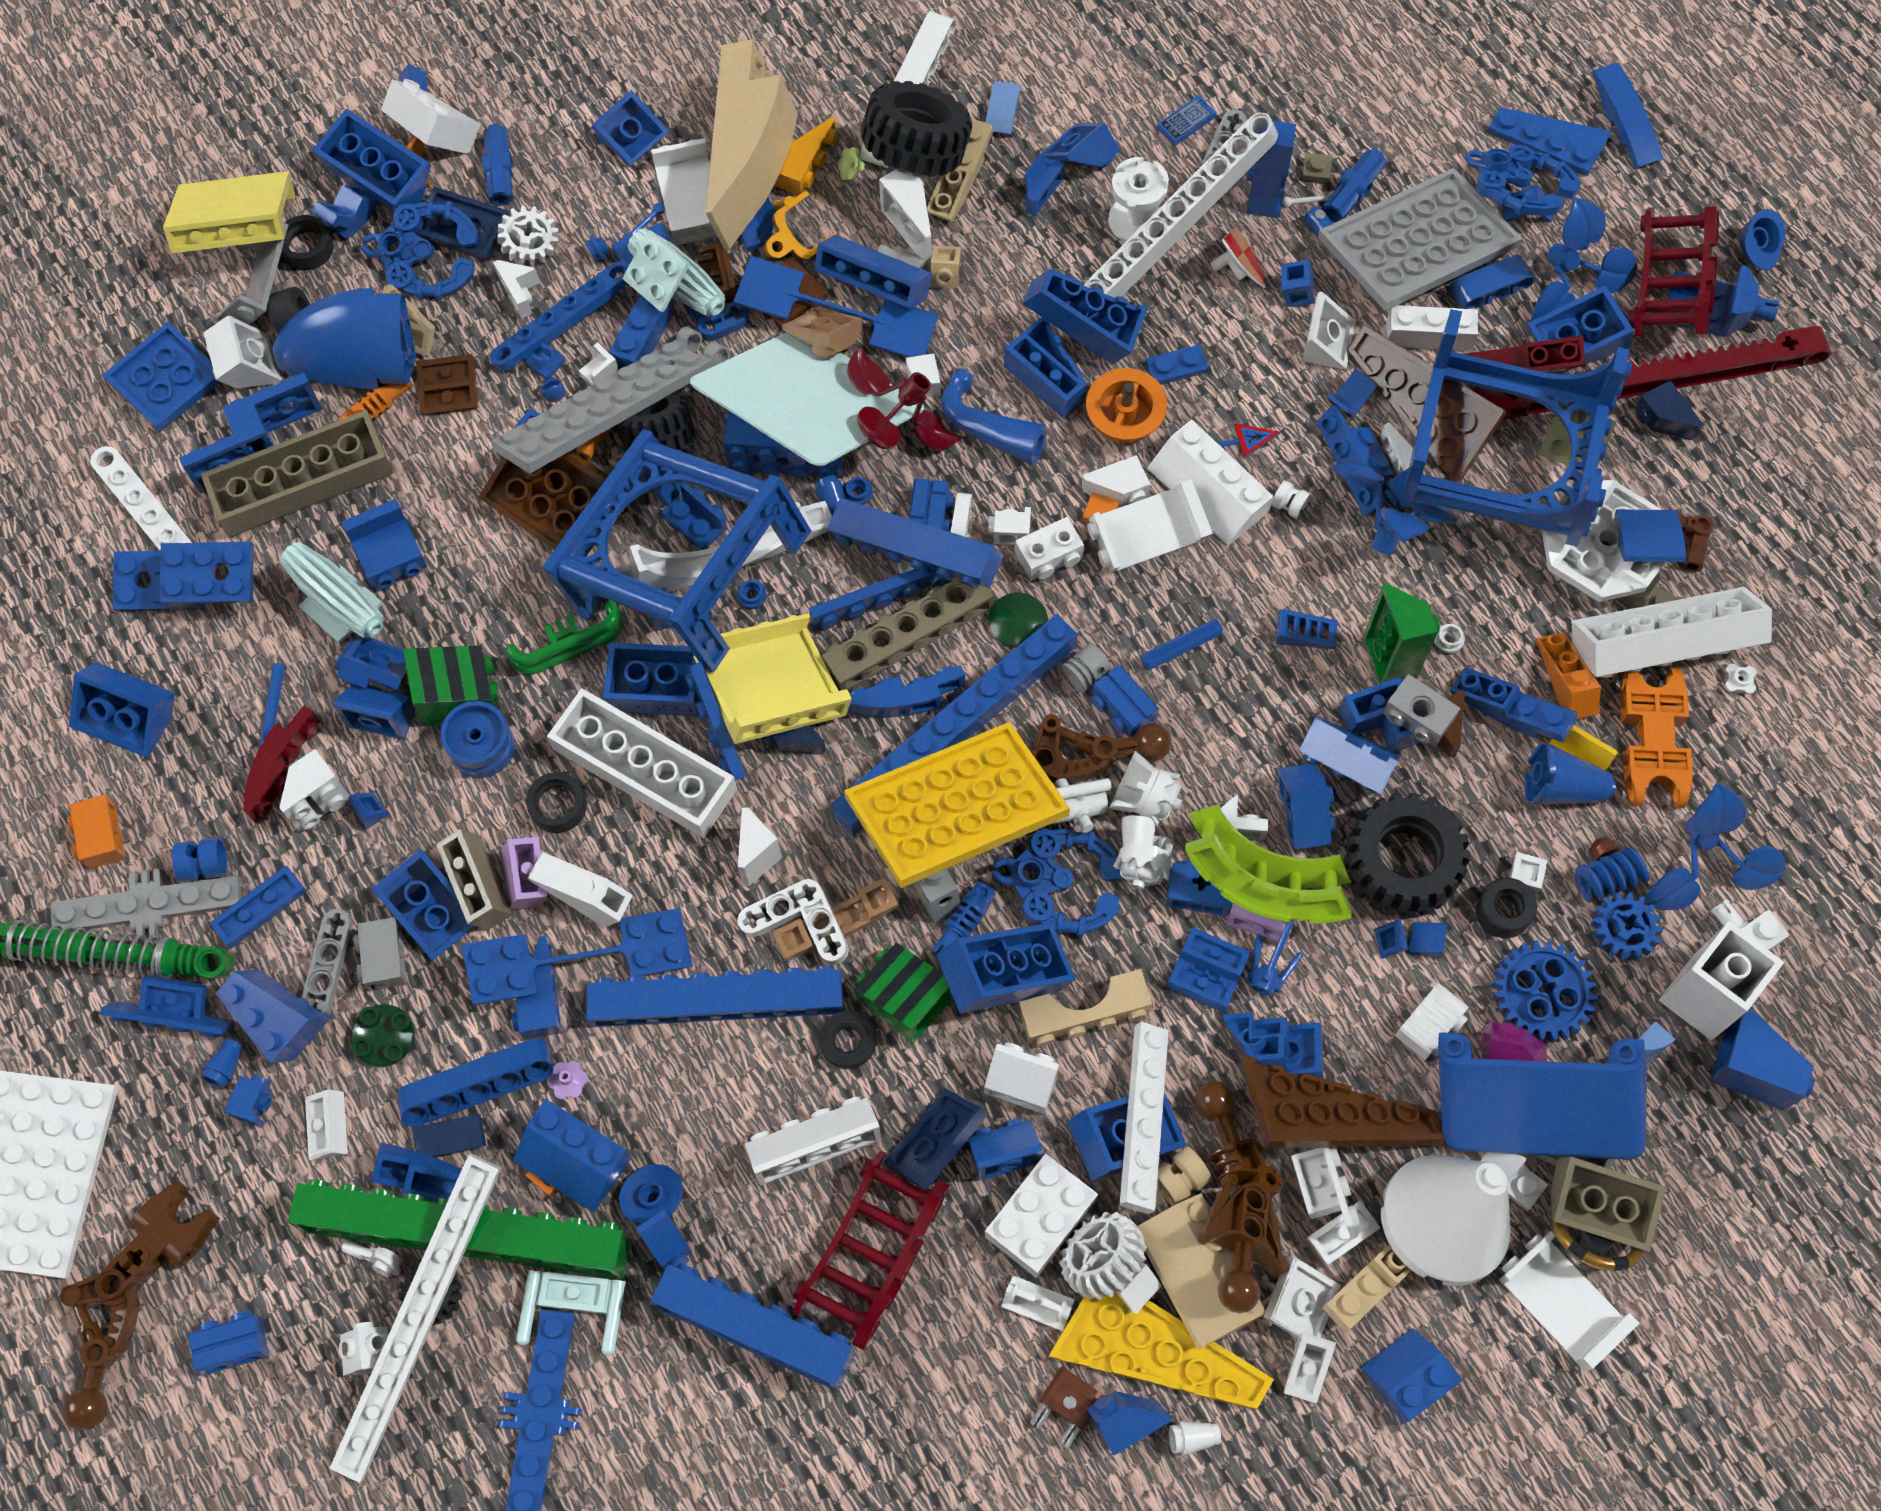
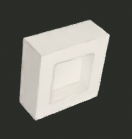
M1516 852L1509 878L1518 879L1528 885L1532 891L1539 892L1542 889L1547 860Z

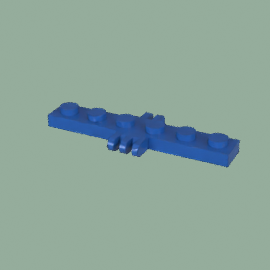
M541 1309L526 1394L504 1392L503 1399L506 1401H516L515 1407H501L500 1413L513 1415V1421L501 1419L499 1420L498 1427L520 1430L505 1511H542L555 1434L564 1435L565 1428L579 1430L580 1423L567 1421V1416H581L582 1409L569 1407L570 1400L561 1399L575 1321L574 1313Z

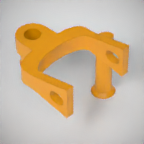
M806 190L795 198L788 196L783 200H776L772 203L776 210L772 215V222L777 233L768 238L764 244L763 252L766 253L768 258L779 259L791 251L795 257L804 261L817 253L818 244L812 249L803 247L792 235L785 221L786 211L809 195ZM833 233V234L829 235L827 238H825L824 240L828 239L829 237H831V236H833V235H837V234H836V233ZM772 244L778 245L777 252L772 249Z

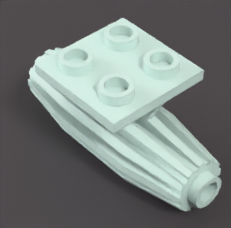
M646 228L639 229L629 239L627 247L634 257L622 279L660 312L665 311L672 296L706 317L718 315L723 310L725 295L709 275L674 244Z
M301 542L293 543L281 554L280 564L299 589L307 596L298 605L299 608L339 644L352 632L366 638L374 637L382 630L384 619L378 610L383 604L382 601L344 567L338 568L332 561Z

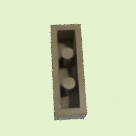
M459 829L436 844L467 924L489 930L513 915L479 835Z

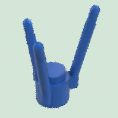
M1290 920V923H1286L1269 964H1262L1260 968L1258 967L1263 936L1257 934L1251 970L1247 979L1251 980L1249 984L1251 989L1267 996H1273L1274 991L1280 992L1284 981L1303 957V953L1298 952L1282 974L1278 976L1279 970L1275 966L1293 926L1292 920Z

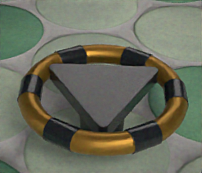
M1551 1218L1554 1234L1563 1247L1578 1260L1592 1267L1607 1271L1627 1270L1636 1265L1642 1258L1644 1250L1630 1246L1631 1251L1626 1256L1602 1257L1616 1241L1578 1230L1580 1234L1575 1241L1563 1224L1553 1222Z

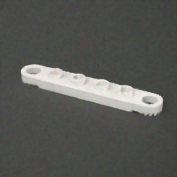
M105 446L97 449L92 454L91 465L159 550L161 549V543H192L116 449ZM103 457H114L113 462L109 466H99Z

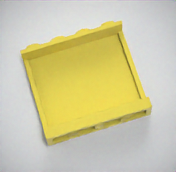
M289 171L178 185L163 226L171 253L285 239L286 234L281 217L286 200L295 199Z
M809 613L799 616L791 615L782 620L766 621L756 626L744 629L736 628L730 632L720 634L730 650L714 673L706 669L704 671L734 744L846 716L852 698L847 689L838 691L807 629L810 619ZM694 655V659L698 663L699 661Z

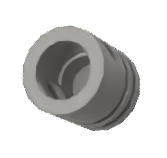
M1091 643L1067 660V663L1061 665L1065 678L1082 694L1112 670L1105 655Z

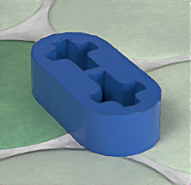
M732 302L725 305L718 315L709 317L702 315L697 322L698 331L702 338L707 341H714L744 328L749 322L747 307ZM736 312L741 318L736 320L731 314ZM711 323L712 326H715V329L710 331L709 328H706V324Z

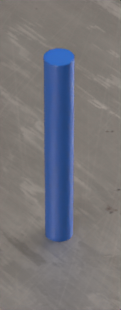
M273 663L259 748L276 723L285 665L281 663Z

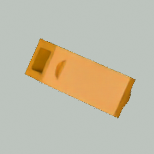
M830 117L791 143L788 155L774 186L797 195L805 191L806 188L810 189L812 187L817 167H823L827 158L826 151L829 146L833 147L838 139L839 132L836 130V120L834 117Z

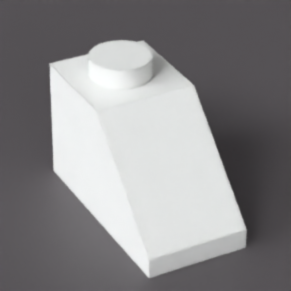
M1137 455L1084 474L1082 478L1084 493L1091 495L1093 492L1120 501L1119 506H1125L1149 497L1151 484Z

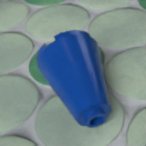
M1540 743L1529 758L1528 763L1533 764L1531 776L1525 773L1524 793L1527 801H1531V803H1604L1615 793L1616 781L1613 780L1610 772L1551 744Z

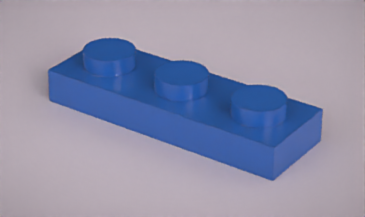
M286 865L211 921L210 925L226 946L232 949L305 894L307 890Z

